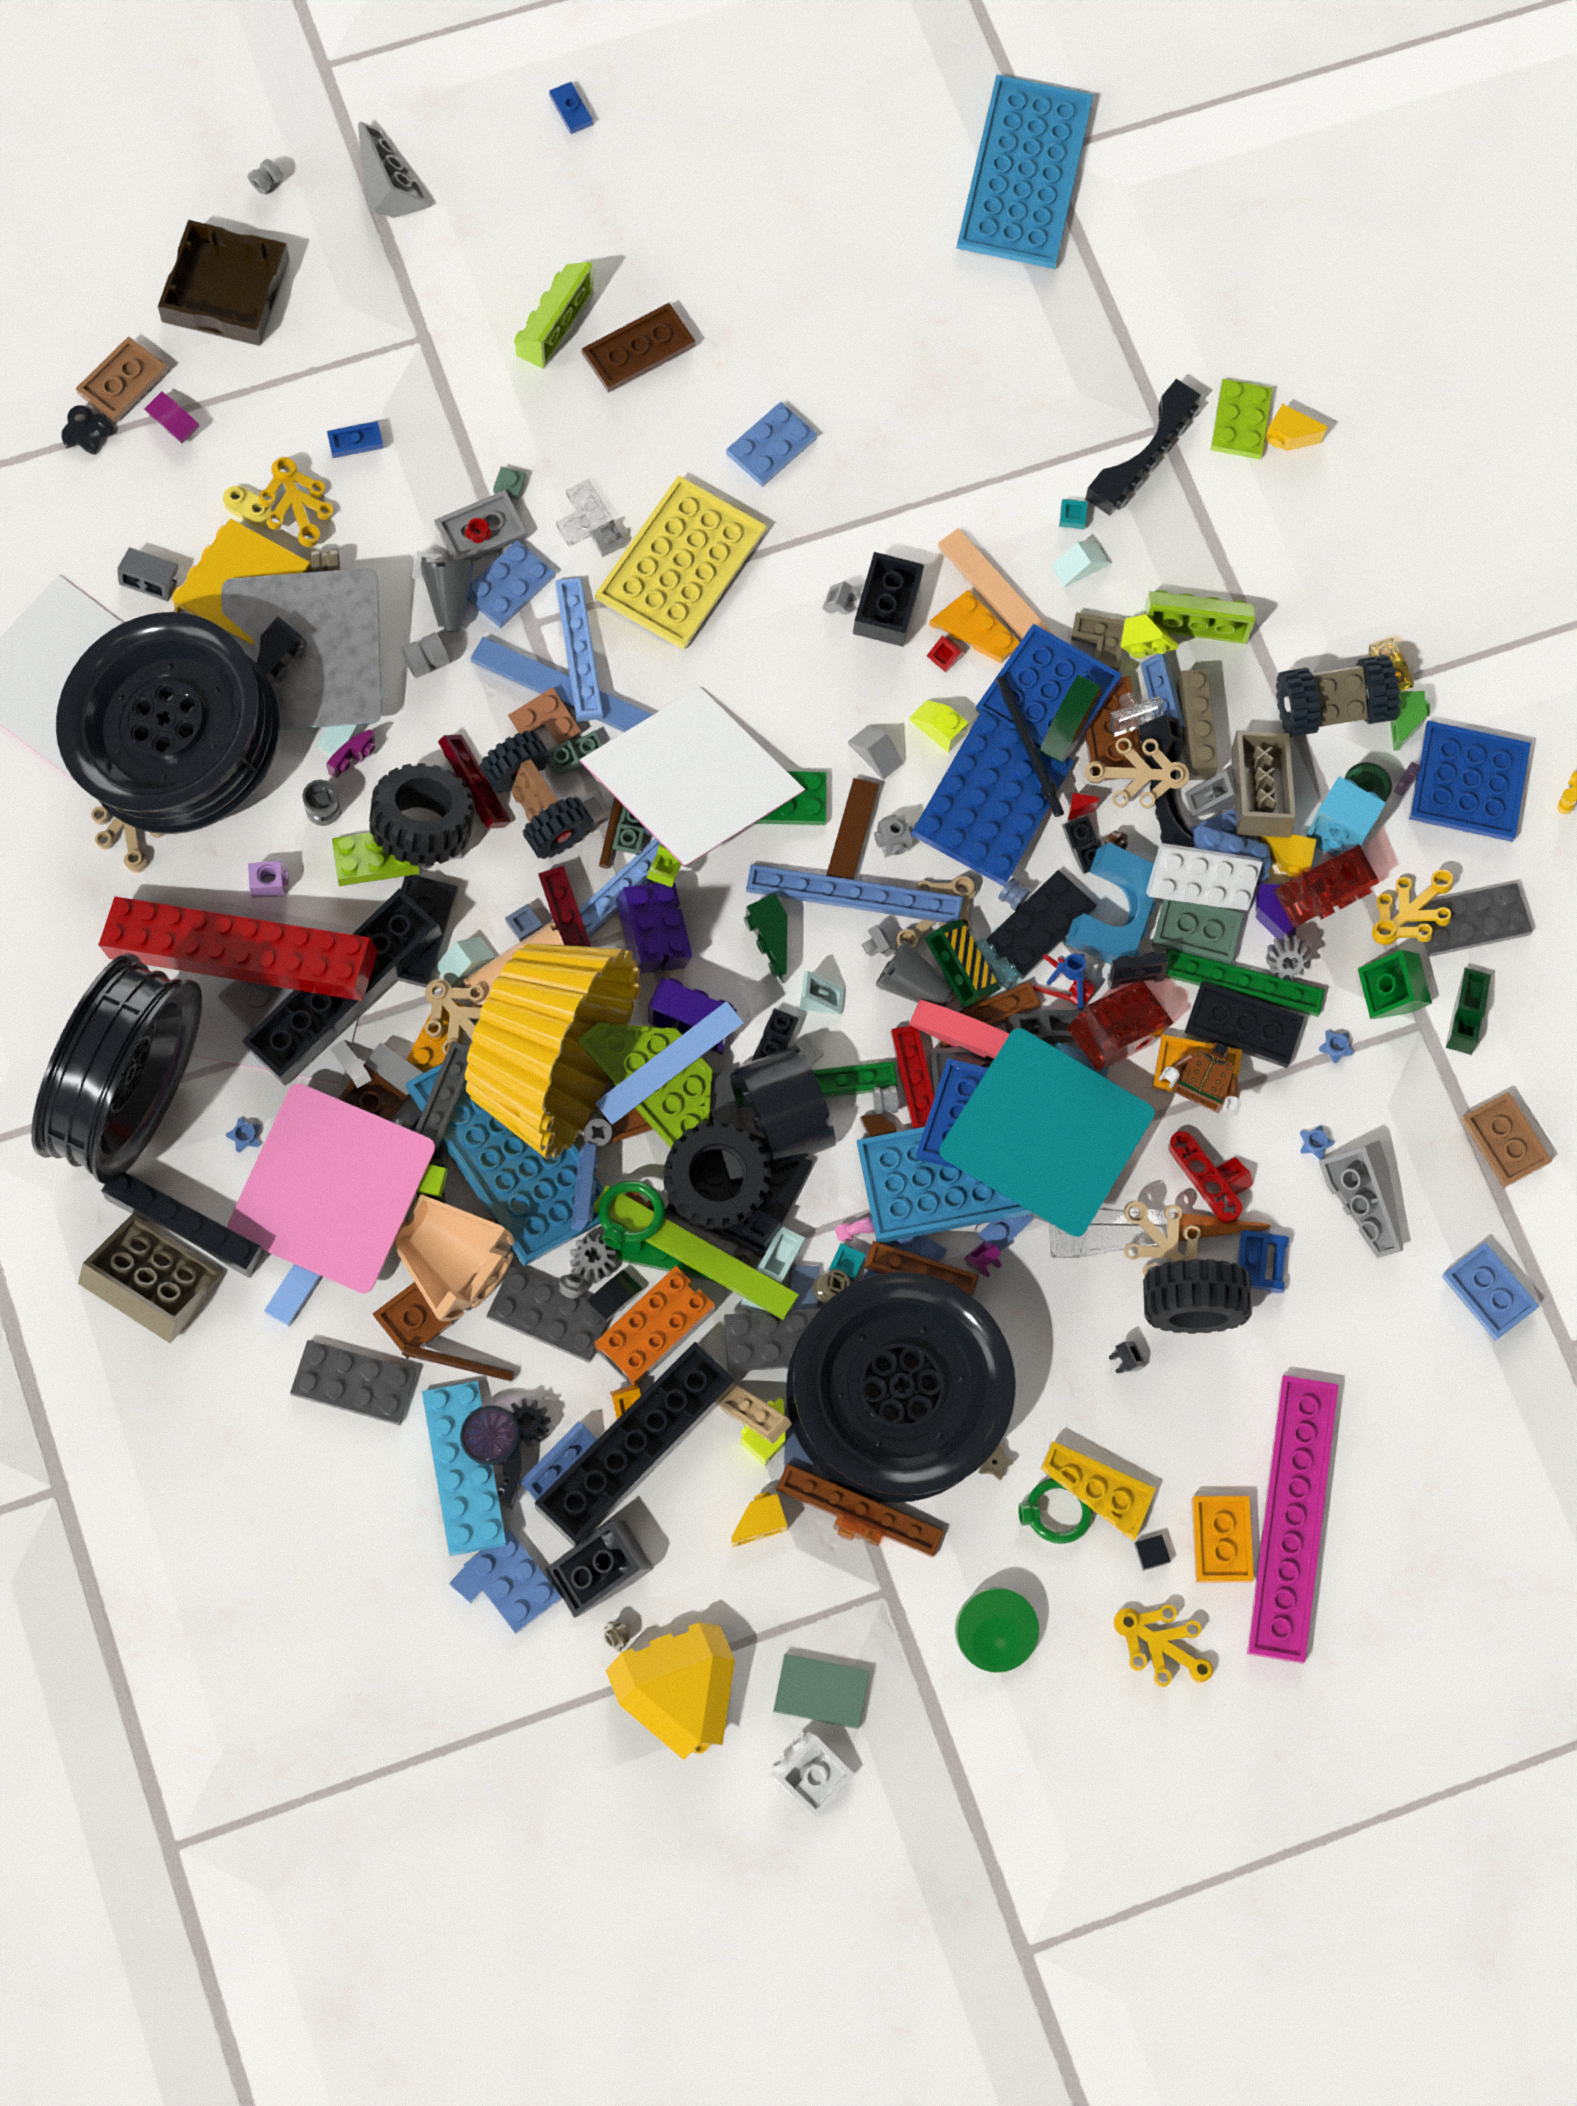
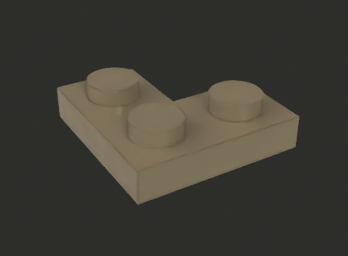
M1076 612L1071 640L1097 644L1095 659L1119 672L1123 653L1121 641L1125 621Z

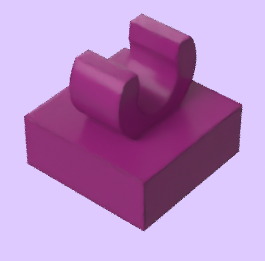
M986 1241L964 1257L970 1267L977 1269L980 1274L986 1277L990 1276L987 1266L991 1262L994 1267H1001V1262L997 1259L1001 1252L996 1245Z

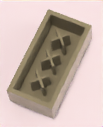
M1237 730L1231 748L1233 784L1237 793L1235 798L1237 835L1290 838L1296 820L1290 734Z

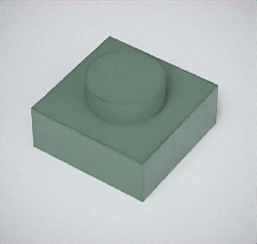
M501 466L493 487V493L496 494L506 490L509 498L518 500L526 479V473Z

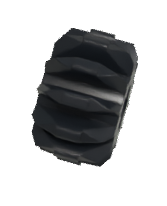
M524 1398L521 1401L522 1407L520 1408L515 1402L511 1404L514 1413H510L516 1418L518 1424H521L519 1425L520 1441L518 1445L520 1446L524 1439L529 1448L532 1447L531 1439L533 1438L539 1444L542 1443L543 1440L539 1433L549 1434V1429L544 1425L551 1423V1418L544 1416L547 1412L545 1406L537 1409V1400H533L531 1406H527V1400ZM524 1418H530V1428H524L522 1424ZM510 1420L502 1423L503 1429L509 1430L506 1437L509 1440L513 1439V1425Z

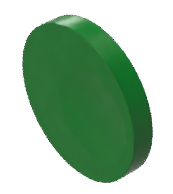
M992 1587L976 1592L965 1601L956 1618L955 1638L958 1648L970 1663L984 1671L1001 1673L1017 1668L1030 1657L1038 1641L1039 1624L1033 1607L1024 1597L1010 1589Z

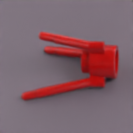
M1047 954L1043 955V958L1056 969L1058 963L1065 962L1061 957H1058L1056 961ZM1084 977L1083 994L1084 1003L1086 1004L1097 985ZM1076 980L1068 990L1073 993L1072 995L1037 985L1032 986L1035 991L1068 1000L1075 1005L1078 1004Z

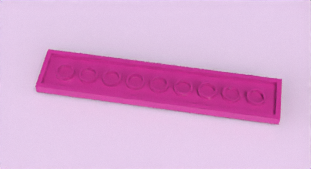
M1286 1375L1281 1377L1247 1646L1248 1655L1299 1664L1305 1663L1339 1384Z

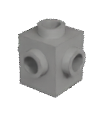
M888 815L878 822L877 832H874V837L878 848H882L884 857L900 855L910 850L912 838H914L911 836L913 826L911 822H906L904 815L897 817L896 815Z

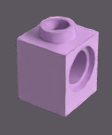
M281 861L248 863L249 889L252 898L285 896L284 886H289L288 870H283ZM267 876L276 877L271 883L263 882V879Z

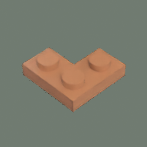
M553 687L508 715L518 733L520 732L521 734L527 730L529 732L532 730L537 731L541 727L546 726L557 745L567 740H572L581 734L579 727Z

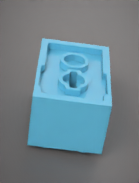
M1339 776L1320 806L1305 837L1317 839L1315 847L1351 866L1373 829L1386 802L1382 801L1377 794L1366 792L1359 788L1354 781L1343 779Z

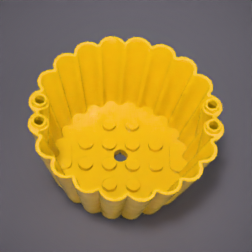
M527 943L523 948L517 949L512 959L505 963L500 977L495 979L489 997L482 1006L480 1019L474 1028L472 1044L467 1054L468 1066L465 1072V1080L468 1082L466 1092L470 1095L471 1100L545 1159H549L551 1156L557 1159L564 1149L569 1150L577 1135L585 1130L592 1112L598 1107L595 1102L603 1097L605 1086L610 1081L579 1045L577 1040L598 1022L616 1025L629 1024L634 1010V1002L632 1000L638 997L641 985L638 984L640 968L637 967V961L632 960V951L613 948Z

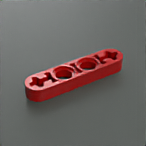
M1185 1131L1175 1132L1168 1144V1150L1217 1218L1226 1224L1236 1222L1242 1212V1204L1195 1139ZM1177 1141L1187 1143L1185 1150L1183 1147H1176ZM1192 1161H1200L1205 1169L1202 1172H1195L1190 1168V1163ZM1210 1182L1217 1183L1221 1191L1217 1194L1209 1193L1206 1189V1184ZM1225 1205L1228 1208H1235L1233 1214L1230 1211L1224 1212Z

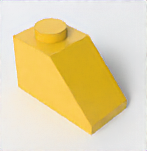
M1282 404L1268 427L1264 440L1268 441L1273 447L1290 451L1321 443L1328 427Z
M1291 834L1290 838L1260 836L1259 842L1270 844V858L1280 872L1287 873V876L1296 879L1307 877L1311 869L1317 839Z
M764 1492L753 1497L754 1501H751L747 1506L731 1537L732 1548L787 1531L788 1525L778 1494L770 1495V1492Z

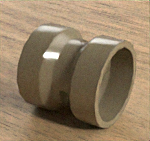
M312 549V572L340 570L339 549H330L328 552Z
M841 1270L829 1271L814 1280L813 1293L818 1300L827 1303L834 1295L850 1285L849 1278Z

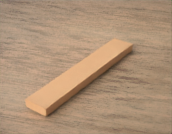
M959 528L938 542V547L1021 640L1033 623L1053 634Z

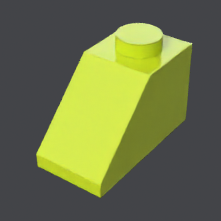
M926 700L909 717L913 724L948 753L963 739L967 732L968 722L948 705Z

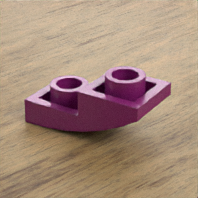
M163 391L144 408L150 417L162 425L181 444L200 427L197 421Z
M368 729L343 744L327 761L328 774L338 779L342 772H347L353 759L361 763L366 756L370 757L376 748L374 732Z

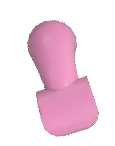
M872 1217L863 1218L851 1225L849 1223L842 1224L835 1228L838 1240L844 1242L852 1241L855 1238L854 1234L875 1233Z

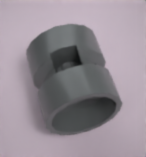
M322 779L314 780L307 784L303 790L302 797L309 820L320 826L330 825L335 822L340 815L341 809L334 785Z

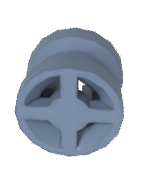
M1013 877L1002 889L998 899L1002 902H1008L1011 909L1016 911L1025 902L1031 890L1028 887L1020 886L1018 880Z

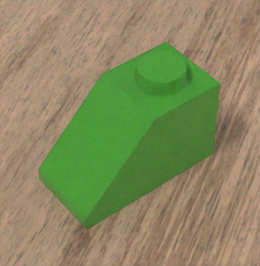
M1425 691L1400 692V713H1398L1396 720L1390 721L1393 751H1399L1422 726L1426 717L1430 715V702L1425 699Z

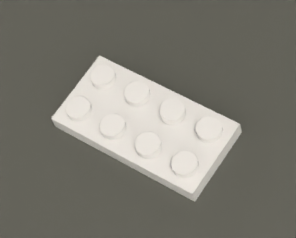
M1160 843L1146 894L1154 898L1248 911L1263 862L1260 858Z

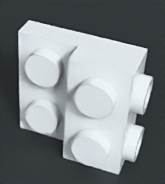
M808 1732L804 1735L801 1733L791 1743L793 1750L786 1757L782 1755L774 1761L771 1767L774 1771L770 1774V1777L812 1817L817 1818L855 1774L815 1734Z

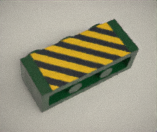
M962 919L943 925L924 938L963 1009L984 1001L1001 989Z

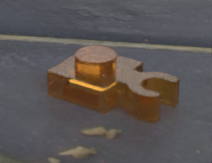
M838 1514L833 1527L834 1530L838 1531L837 1535L850 1541H853V1538L862 1539L875 1546H879L883 1532L866 1527L865 1524L842 1514Z

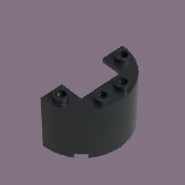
M796 1045L736 1067L732 1070L733 1073H730L735 1089L740 1088L748 1107L752 1105L755 1116H752L758 1132L763 1131L765 1136V1147L762 1149L764 1153H767L769 1157L768 1163H772L774 1170L836 1145L834 1127L827 1125L830 1113L825 1098L805 1055L798 1056L797 1053L800 1052V1049Z

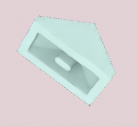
M1077 542L1052 564V568L1064 587H1067L1109 566L1110 562L1097 542Z
M481 936L457 941L435 966L444 980L451 987H454L467 978L468 975L496 957Z
M805 971L799 1010L841 1014L845 988L810 971Z

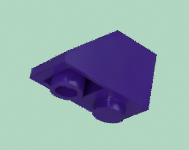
M1260 884L1256 891V919L1274 937L1280 940L1284 939L1285 933L1289 938L1296 934L1297 923L1296 920H1292V911L1296 909L1297 899L1296 895H1292V885Z

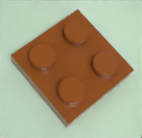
M415 1282L372 1314L401 1352L403 1351L404 1344L423 1348L452 1325L451 1321H440L435 1316Z

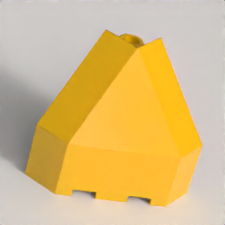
M698 1622L688 1626L689 1631L675 1637L669 1633L649 1641L650 1646L636 1652H634L633 1648L625 1650L606 1669L619 1705L683 1760L690 1753L703 1754L709 1749L711 1744L723 1745L735 1659L722 1628L718 1625Z

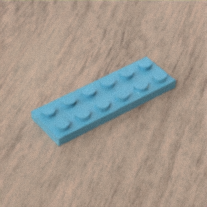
M478 1381L422 1391L449 1556L507 1546L493 1465L480 1464L470 1459L464 1452L460 1441V1431L465 1419L474 1410L482 1407ZM481 1413L470 1422L467 1428V1445L478 1457L491 1459L484 1413Z

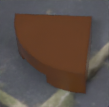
M875 1114L860 1116V1121L868 1138L897 1131L895 1126L885 1117Z

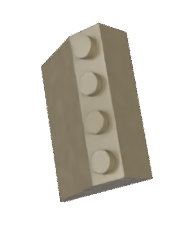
M132 1213L83 1262L78 1284L168 1343H171L194 1317L223 1277L224 1272Z

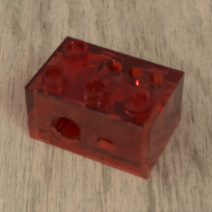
M1359 844L1273 891L1292 927L1295 928L1318 915L1321 920L1335 913L1333 908L1335 906L1342 909L1357 901L1355 895L1358 900L1372 893L1370 887L1378 884L1380 881Z
M1141 979L1088 1004L1070 1023L1067 1030L1096 1070L1100 1071L1153 1045L1174 1022Z

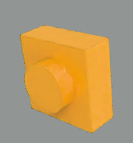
M637 1384L610 1392L616 1419L641 1396Z

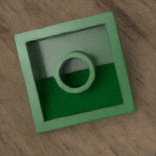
M1400 950L1358 968L1370 1019L1408 1014L1432 1004L1419 953Z

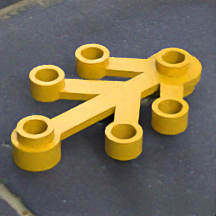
M280 457L272 464L271 473L273 478L259 495L260 505L271 507L275 501V493L282 483L286 490L276 509L269 513L267 525L273 530L280 529L284 520L283 517L291 506L299 526L298 541L304 547H313L318 543L320 530L317 526L309 523L303 505L315 510L319 519L329 520L333 513L332 505L315 499L323 496L325 485L319 480H313L298 472L297 466L291 458ZM295 482L308 488L309 495L298 490ZM313 487H317L321 491H315ZM268 496L271 500H265L263 497ZM322 509H325V510H327L329 513H323V512H321V510H322ZM275 518L279 520V522L275 523L271 519Z
M1447 870L1434 872L1431 876V886L1410 904L1409 893L1412 891V882L1407 877L1398 878L1395 885L1399 896V914L1390 920L1393 898L1387 893L1380 894L1377 897L1380 920L1372 928V938L1381 945H1390L1398 938L1416 937L1420 942L1430 941L1432 939V928L1430 925L1420 924L1418 927L1401 926L1406 922L1435 921L1440 926H1446L1451 922V911L1448 908L1441 907L1437 910L1421 909L1438 894H1446L1452 889V874ZM1405 884V885H1407L1408 887H1406V888H1401L1400 885ZM1382 901L1389 902L1388 904H1381ZM1440 915H1446L1447 917H1446V918H1440L1439 916H1440ZM1426 931L1428 934L1422 935L1420 932Z
M1164 1605L1160 1610L1139 1614L1132 1608L1121 1609L1115 1615L1113 1624L1117 1633L1126 1638L1130 1654L1129 1666L1132 1670L1139 1672L1147 1665L1146 1656L1140 1653L1138 1637L1148 1643L1155 1672L1153 1681L1158 1687H1166L1172 1680L1171 1673L1165 1667L1162 1652L1188 1668L1189 1675L1193 1681L1204 1683L1212 1677L1213 1666L1208 1660L1203 1658L1196 1660L1168 1642L1186 1637L1188 1639L1197 1638L1201 1633V1625L1197 1621L1191 1620L1184 1626L1153 1632L1144 1625L1159 1621L1163 1623L1173 1622L1177 1616L1175 1607ZM1169 1609L1172 1612V1618L1166 1619L1163 1616V1610ZM1124 1618H1131L1133 1626H1125L1123 1623ZM1189 1625L1196 1627L1197 1633L1195 1635L1188 1633L1187 1627ZM1135 1657L1142 1659V1667H1136L1133 1664ZM1198 1665L1206 1667L1207 1673L1205 1675L1198 1673ZM1159 1673H1164L1167 1676L1168 1680L1166 1683L1159 1682Z

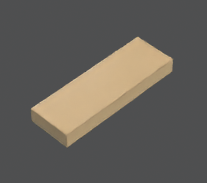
M739 1385L718 1404L724 1412L771 1444L792 1425L786 1416Z

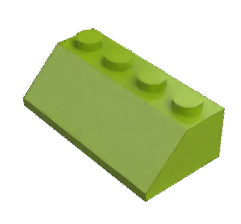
M589 262L566 264L561 272L558 271L552 281V287L549 291H545L542 294L539 307L536 311L533 310L529 314L526 327L523 331L519 330L515 336L516 356L542 369L544 368L593 292V264Z
M1164 590L1149 591L1145 605V614L1162 625L1169 634L1246 644L1255 622L1253 604H1246L1241 600L1230 602L1216 597L1200 598L1188 593L1177 595L1170 594Z

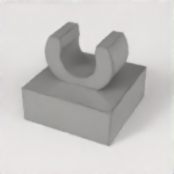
M614 521L602 524L599 528L591 531V537L602 557L626 547L625 540Z
M842 581L830 586L822 609L830 614L836 611L842 614L851 613L852 609L846 605V601L852 603L857 599L854 594L850 593L852 585Z
M875 925L868 930L872 939L862 944L866 954H869L871 957L880 951L884 956L889 957L896 951L881 927Z

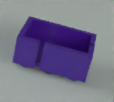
M675 882L672 887L661 883L623 887L616 899L627 950L633 952L632 960L637 961L640 974L656 972L659 967H661V971L684 969L692 958V951L682 909H677L680 901Z
M661 977L648 1004V1023L658 1028H673L676 1020H679L681 1022L677 1030L683 1035L726 1001H716L709 998V995L700 989H688L677 979ZM729 1003L733 1010L737 1013V1009H735L734 1006L731 1003ZM733 1032L710 1050L723 1055Z

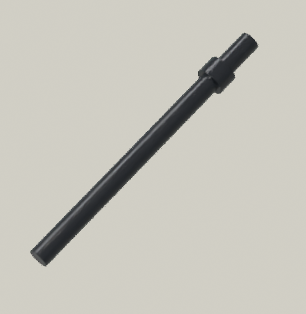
M1000 676L996 679V682L1042 786L1040 791L1044 800H1048L1054 817H1059L1064 814V810L1058 799L1059 792L1057 787L1048 776L1006 676Z

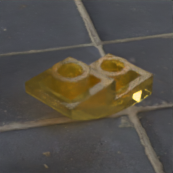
M1394 638L1369 645L1371 657L1388 655L1389 659L1392 660V667L1395 666L1396 677L1398 676L1399 682L1397 684L1400 691L1414 687L1407 663Z

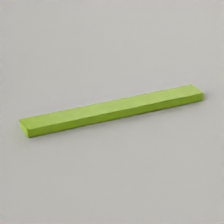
M606 1185L594 1203L595 1213L598 1214L600 1200L610 1186ZM624 1194L618 1195L612 1201L609 1209L612 1222L621 1225L629 1232H636L646 1228L654 1216L652 1210ZM664 1218L659 1231L651 1238L645 1240L782 1320H785L798 1299L799 1294Z

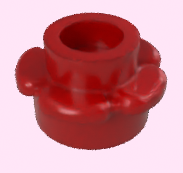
M474 518L467 524L465 535L473 543H482L490 537L491 530L489 529V524L484 519Z

